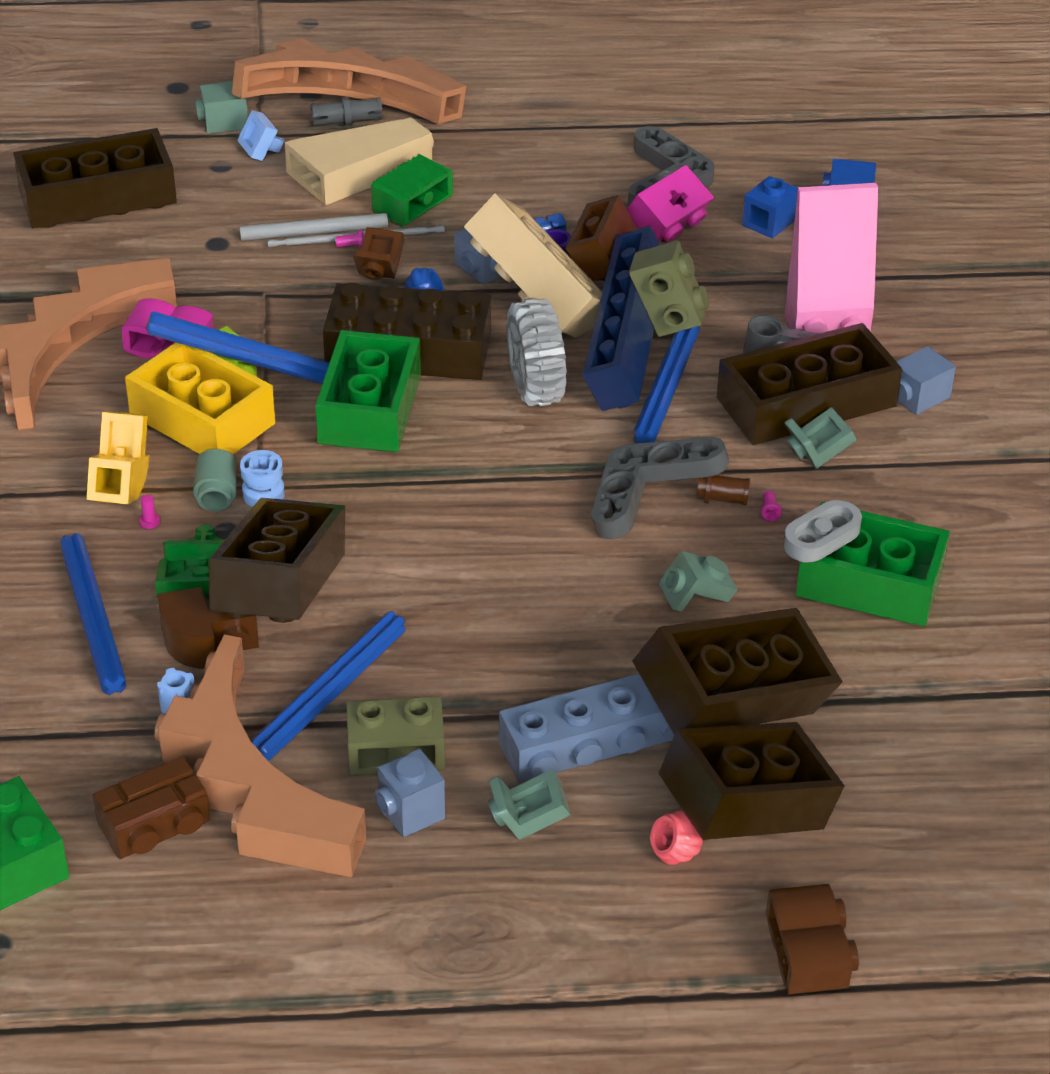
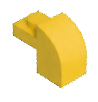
M108 410L102 412L100 452L98 455L89 457L86 500L130 504L139 498L146 481L150 455L145 454L148 415Z

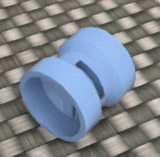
M256 450L245 455L240 461L241 478L244 481L242 492L245 503L253 507L261 497L284 499V482L281 479L283 467L280 456L268 450Z

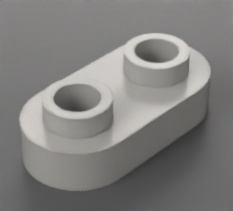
M832 500L825 502L787 525L783 544L784 550L791 558L800 562L818 561L851 542L859 535L862 514L854 504L847 501Z

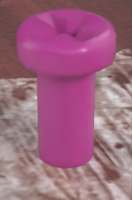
M357 230V234L336 236L337 248L359 245V248H361L364 239L363 230Z
M766 491L763 494L764 505L761 507V516L764 520L773 522L781 517L782 508L776 503L774 492Z
M144 495L141 497L142 515L139 517V525L144 529H154L160 524V516L155 513L153 496Z

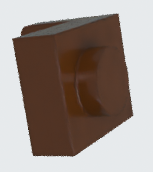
M367 227L361 250L356 249L353 256L358 273L375 280L382 279L383 277L395 279L405 241L403 232Z

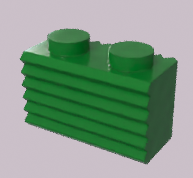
M418 153L416 157L413 156L411 160L408 159L407 162H403L400 166L398 165L397 169L393 168L392 172L388 171L387 175L383 174L382 177H378L372 182L371 196L374 214L387 213L390 222L394 221L396 225L399 224L401 228L453 196V171Z

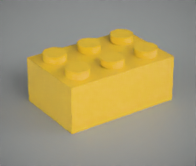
M175 342L125 377L129 413L148 415V426L198 454L210 449H221L233 455L275 424L273 385L208 351Z

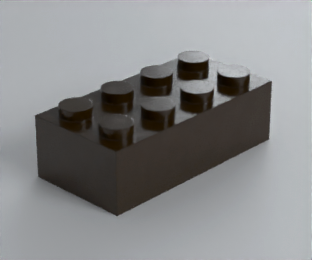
M158 128L13 152L18 187L31 229L39 227L50 228L57 224L73 221H89L96 217L113 214L124 215L130 211L147 208L158 209L165 205L177 203L173 165Z
M336 283L323 328L324 359L330 363L341 330L420 338L421 376L482 380L491 335V295L475 292L462 293L438 291L436 289L422 290L399 288L397 286L383 287L360 285L358 283Z
M859 323L720 359L716 398L751 444L757 445L790 436L791 434L784 423L790 418L802 428L831 407L843 421L896 407L902 367L864 323Z
M261 497L209 558L210 611L225 612V615L232 618H244L250 615L267 616L270 620L279 623L299 620L345 555V505Z
M798 608L661 626L632 660L674 735L677 729L752 725L811 715L818 710L843 682Z

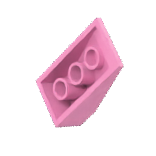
M877 183L798 187L784 313L788 328L820 334L864 323L871 332L875 292Z

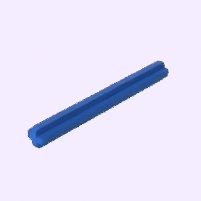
M152 312L146 324V330L149 335L318 384H323L329 362L158 312Z
M699 326L673 334L634 428L635 435L633 440L636 444L655 442L700 331Z
M78 533L72 536L65 535L60 541L62 553L101 689L107 695H111L114 692L121 693L127 686L125 675L84 537Z
M393 611L385 613L250 740L268 761L405 632L403 625L405 620L403 617L397 616Z

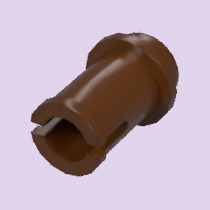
M720 475L699 478L697 498L705 499L704 503L709 504V500L747 505L750 478L743 479Z

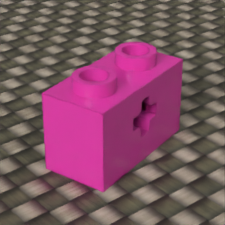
M685 165L637 194L627 208V211L638 229L651 225L659 243L663 240L669 243L683 232V227L689 225L693 228L706 218L708 213L705 209L714 199V196L689 167Z

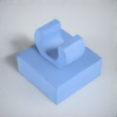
M252 110L237 141L251 158L263 161L268 150L279 153L285 140L276 136L278 130L264 113Z

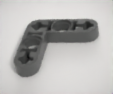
M644 126L636 130L634 138L635 153L661 171L630 186L628 207L637 194L685 165L689 167L706 188L712 185L714 163L710 159L659 127Z
M701 437L628 444L616 448L607 459L591 512L598 535L605 539H614L627 534L632 529L646 482L710 477L723 472L729 465V457L724 442L717 437ZM675 458L672 461L661 463L667 459ZM628 488L627 490H625V491H623V492L613 494L614 492H616V491H618V490H620V489Z

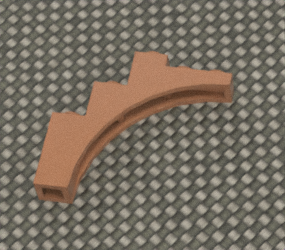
M303 38L278 43L275 52L235 61L232 94L240 99L281 93H316L357 99L380 97L381 103L416 114L436 124H442L462 118L467 86L409 56L383 62L356 47L330 53Z
M169 258L77 269L79 284L71 285L72 293L33 297L35 313L27 314L28 322L0 325V382H3L7 415L15 414L18 430L34 428L35 407L42 387L54 369L73 351L92 338L124 324L137 302L141 299H158L177 307L174 278Z
M224 634L216 652L211 651L205 664V675L200 684H194L190 697L174 696L167 712L161 713L158 716L154 737L156 741H160L162 762H170L183 756L189 766L194 768V775L198 777L206 790L209 809L233 814L231 831L237 834L239 855L352 878L366 843L365 809L329 799L296 783L270 764L250 741L236 712V695L245 671L242 638Z

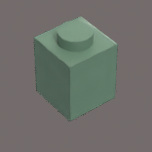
M233 81L200 85L201 99H195L197 120H204L207 133L243 129L248 119L246 98L240 99L232 94Z

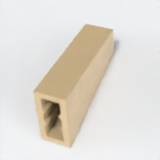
M412 117L294 139L285 142L286 172L326 206L371 188L372 182L378 177H382L383 174L387 175L388 171L392 172L393 168L397 169L398 165L400 166L403 162H407L408 159L411 160L418 153L432 160L434 140L432 133Z

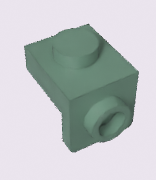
M832 407L802 428L792 418L784 422L791 434V437L786 439L792 451L800 460L806 456L816 469L857 441L853 431Z
M680 551L659 581V586L671 608L680 612L683 611L694 594L729 602L738 590L728 574V567L723 561L714 556L704 557L685 551Z
M553 769L512 789H509L499 776L489 780L494 797L488 801L491 813L499 826L507 825L519 840L571 815L561 779Z

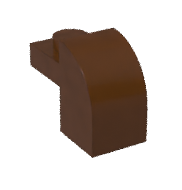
M202 587L157 594L165 646L168 653L179 663L192 668L205 669L209 653L211 651L216 652L224 634L242 638L243 650L259 648L256 615L232 618L225 615V612L208 611Z

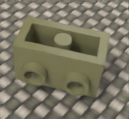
M679 240L635 252L629 270L631 279L658 337L701 326L706 309L709 308L707 291L704 286L698 285L694 276L693 260L689 253L683 252Z
M441 696L346 701L350 776L378 774L379 766L418 749L422 750L437 771L445 770V740Z

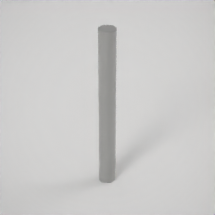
M387 213L239 226L241 241L360 229L366 230L367 227L388 228Z

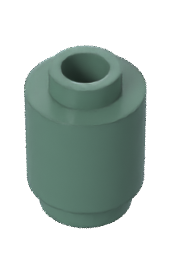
M210 449L202 452L196 459L193 493L199 506L207 511H223L230 506L236 497L238 462L231 453L221 449Z

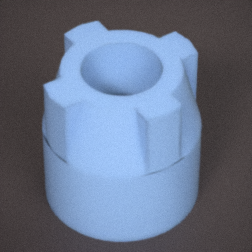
M175 668L165 670L166 674L161 682H157L162 713L167 712L174 696L190 697L192 687L195 684L194 676L191 672L185 673L175 670Z

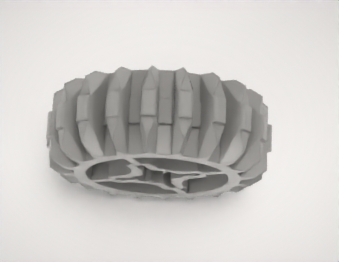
M530 298L512 303L507 312L506 321L507 350L511 375H513L521 400L525 401L528 406L538 405L539 407L560 402L564 396L567 384V369L564 352L565 343L562 339V329L559 327L555 309L547 299Z

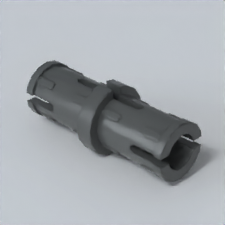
M349 97L341 98V102L312 103L310 105L313 126L344 123V126H349L354 121L383 119V113L380 112L382 110L380 97L351 101Z

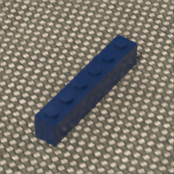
M651 225L616 235L582 374L602 411L613 408H625L639 402L654 326L631 279L629 270L635 252L660 245Z

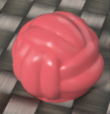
M683 810L667 813L658 818L653 824L650 833V843L654 853L662 862L668 865L690 861L700 852L703 843L702 838Z

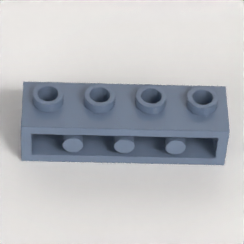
M640 674L499 711V745L519 783L528 781L551 769L557 773L582 765H590L600 760L625 753H634L643 748L672 741L674 737L672 730Z

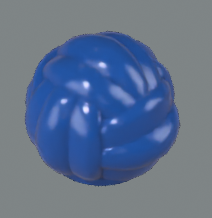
M431 268L413 269L407 277L404 287L409 289L445 291L441 278Z

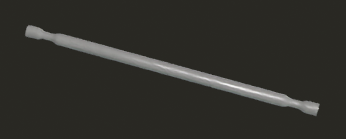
M444 225L431 228L416 227L392 229L391 231L403 232L404 236L430 232L444 233L445 228ZM357 233L297 237L285 240L274 239L267 240L268 247H276L278 245L291 246L336 242V236Z

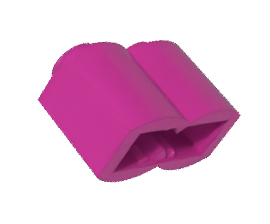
M141 299L137 302L122 326L123 349L132 355L152 359L175 343L147 333L146 324L152 312L162 313L214 329L213 314L194 306L174 307L158 299Z

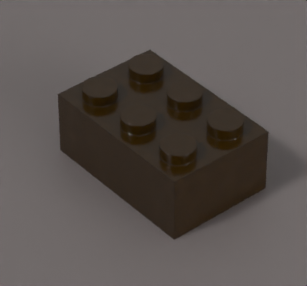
M798 722L677 729L658 773L702 840L824 830L845 787Z

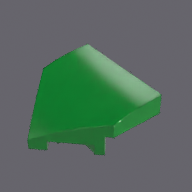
M203 524L195 528V536L190 539L163 542L164 558L159 560L155 579L156 597L157 594L202 587L204 596H209V558L225 541L215 536L214 527Z

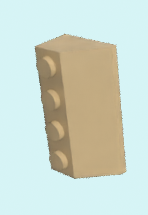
M494 193L464 226L473 236L470 240L472 246L483 256L487 257L490 255L497 262L494 269L501 277L509 283L513 280L521 288L518 295L522 300L530 298L547 299L555 309L559 327L563 333L576 338L593 329L602 290L525 209Z

